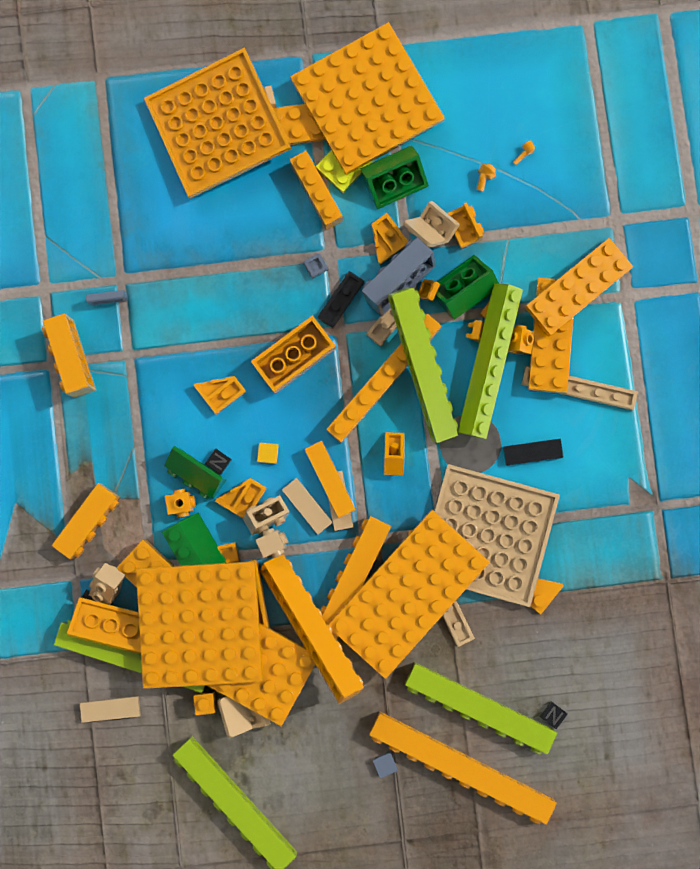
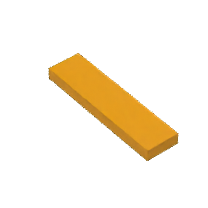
M320 441L306 448L305 451L338 518L355 511L356 509L323 442Z

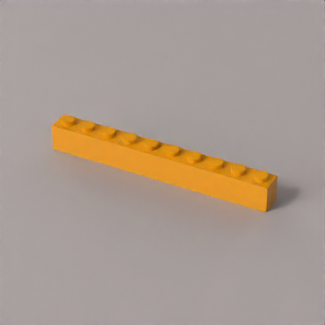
M379 711L369 731V735L372 736L371 739L376 743L382 744L384 742L390 745L389 749L396 753L402 751L407 754L406 757L414 762H417V760L424 762L426 768L432 771L437 769L442 772V776L450 780L452 778L459 780V784L469 789L471 786L477 789V793L487 798L489 795L495 798L494 802L503 807L506 804L513 807V812L521 816L524 813L530 816L529 819L539 825L541 822L547 825L557 804L553 798Z

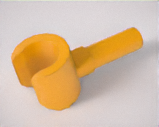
M531 140L522 145L525 151L513 161L515 165L524 157L534 152L535 146Z

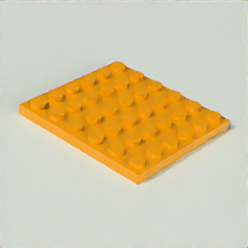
M389 22L290 76L291 81L346 175L445 120Z
M245 47L144 98L190 199L292 149Z
M255 561L136 569L143 688L263 681Z

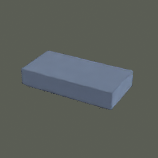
M124 290L86 295V301L91 306L128 300L127 293Z

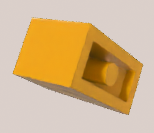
M385 432L384 475H403L404 433Z

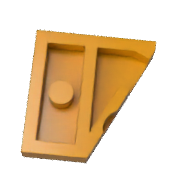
M388 213L372 223L378 264L381 265L404 249L409 241Z
M235 376L194 384V387L216 415L247 392Z
M249 478L217 498L215 502L244 518L246 510L252 506H257L267 488Z
M538 578L531 607L539 614H542L564 585Z

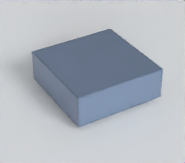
M320 253L303 261L312 279L329 270Z
M391 752L373 759L380 778L398 771Z

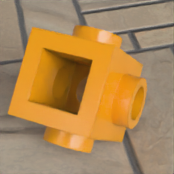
M515 325L508 352L513 354H531L534 332L527 330V326Z
M185 489L173 491L174 494L165 496L168 515L177 514V518L189 516L188 512H193V507H196L194 495L191 496V493L185 492ZM181 500L183 501L182 506L179 505V502Z

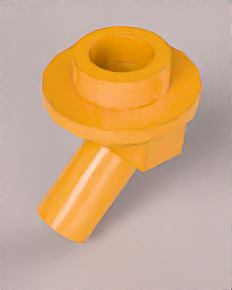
M481 164L478 170L480 177L477 190L484 191L486 179L492 180L496 177V169L491 164Z

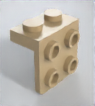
M433 201L428 202L420 217L405 220L403 223L407 231L416 235L427 247L449 243L460 225Z
M227 696L218 700L226 734L229 738L250 729L271 724L269 719Z

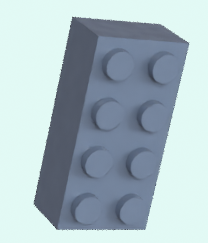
M418 237L414 241H409L400 254L397 253L393 256L388 266L382 267L373 280L365 283L362 293L366 302L382 317L391 309L387 294L408 287L414 288L436 266L434 252Z

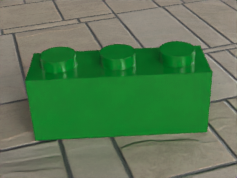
M412 145L360 168L365 184L377 209L429 186L420 156Z
M473 255L437 281L440 283L435 298L455 320L492 294L494 284H499L493 270L477 256Z
M173 446L164 465L168 469V474L174 478L177 476L184 479L183 484L191 489L193 486L200 490L198 494L206 499L209 497L214 499L227 480L176 446Z
M199 512L162 532L181 566L226 563L224 555L217 548L218 545Z

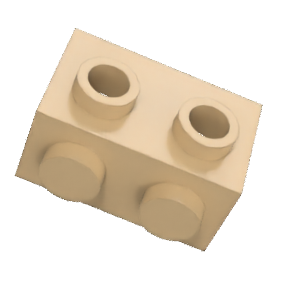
M281 496L274 499L271 497L265 500L263 504L247 509L243 520L252 535L256 533L261 535L262 532L269 530L268 527L274 524L275 526L283 524L286 521L289 510Z
M274 528L262 532L263 537L256 539L263 558L270 555L274 558L285 553L283 549L287 548L286 543H289L285 533L280 532V530L275 531Z
M107 563L101 569L98 567L92 575L94 579L89 585L91 587L89 596L96 602L111 605L120 592L125 574L121 573L115 566H110Z

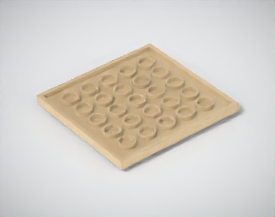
M447 464L435 512L490 561L466 590L527 607L531 606L560 497L559 494Z

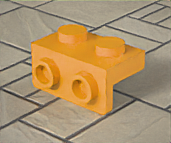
M467 202L463 203L462 207L447 213L460 224L454 233L460 249L482 240L483 227L480 223L476 222L474 218L476 213Z

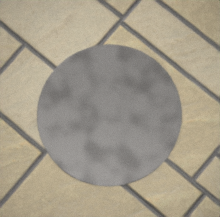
M462 415L454 418L458 424V428ZM490 422L487 439L458 433L457 429L458 436L440 442L441 453L447 464L479 473L486 471L496 462L501 450L500 435L492 422Z

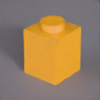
M216 690L202 693L197 692L193 695L195 715L211 714L218 710Z

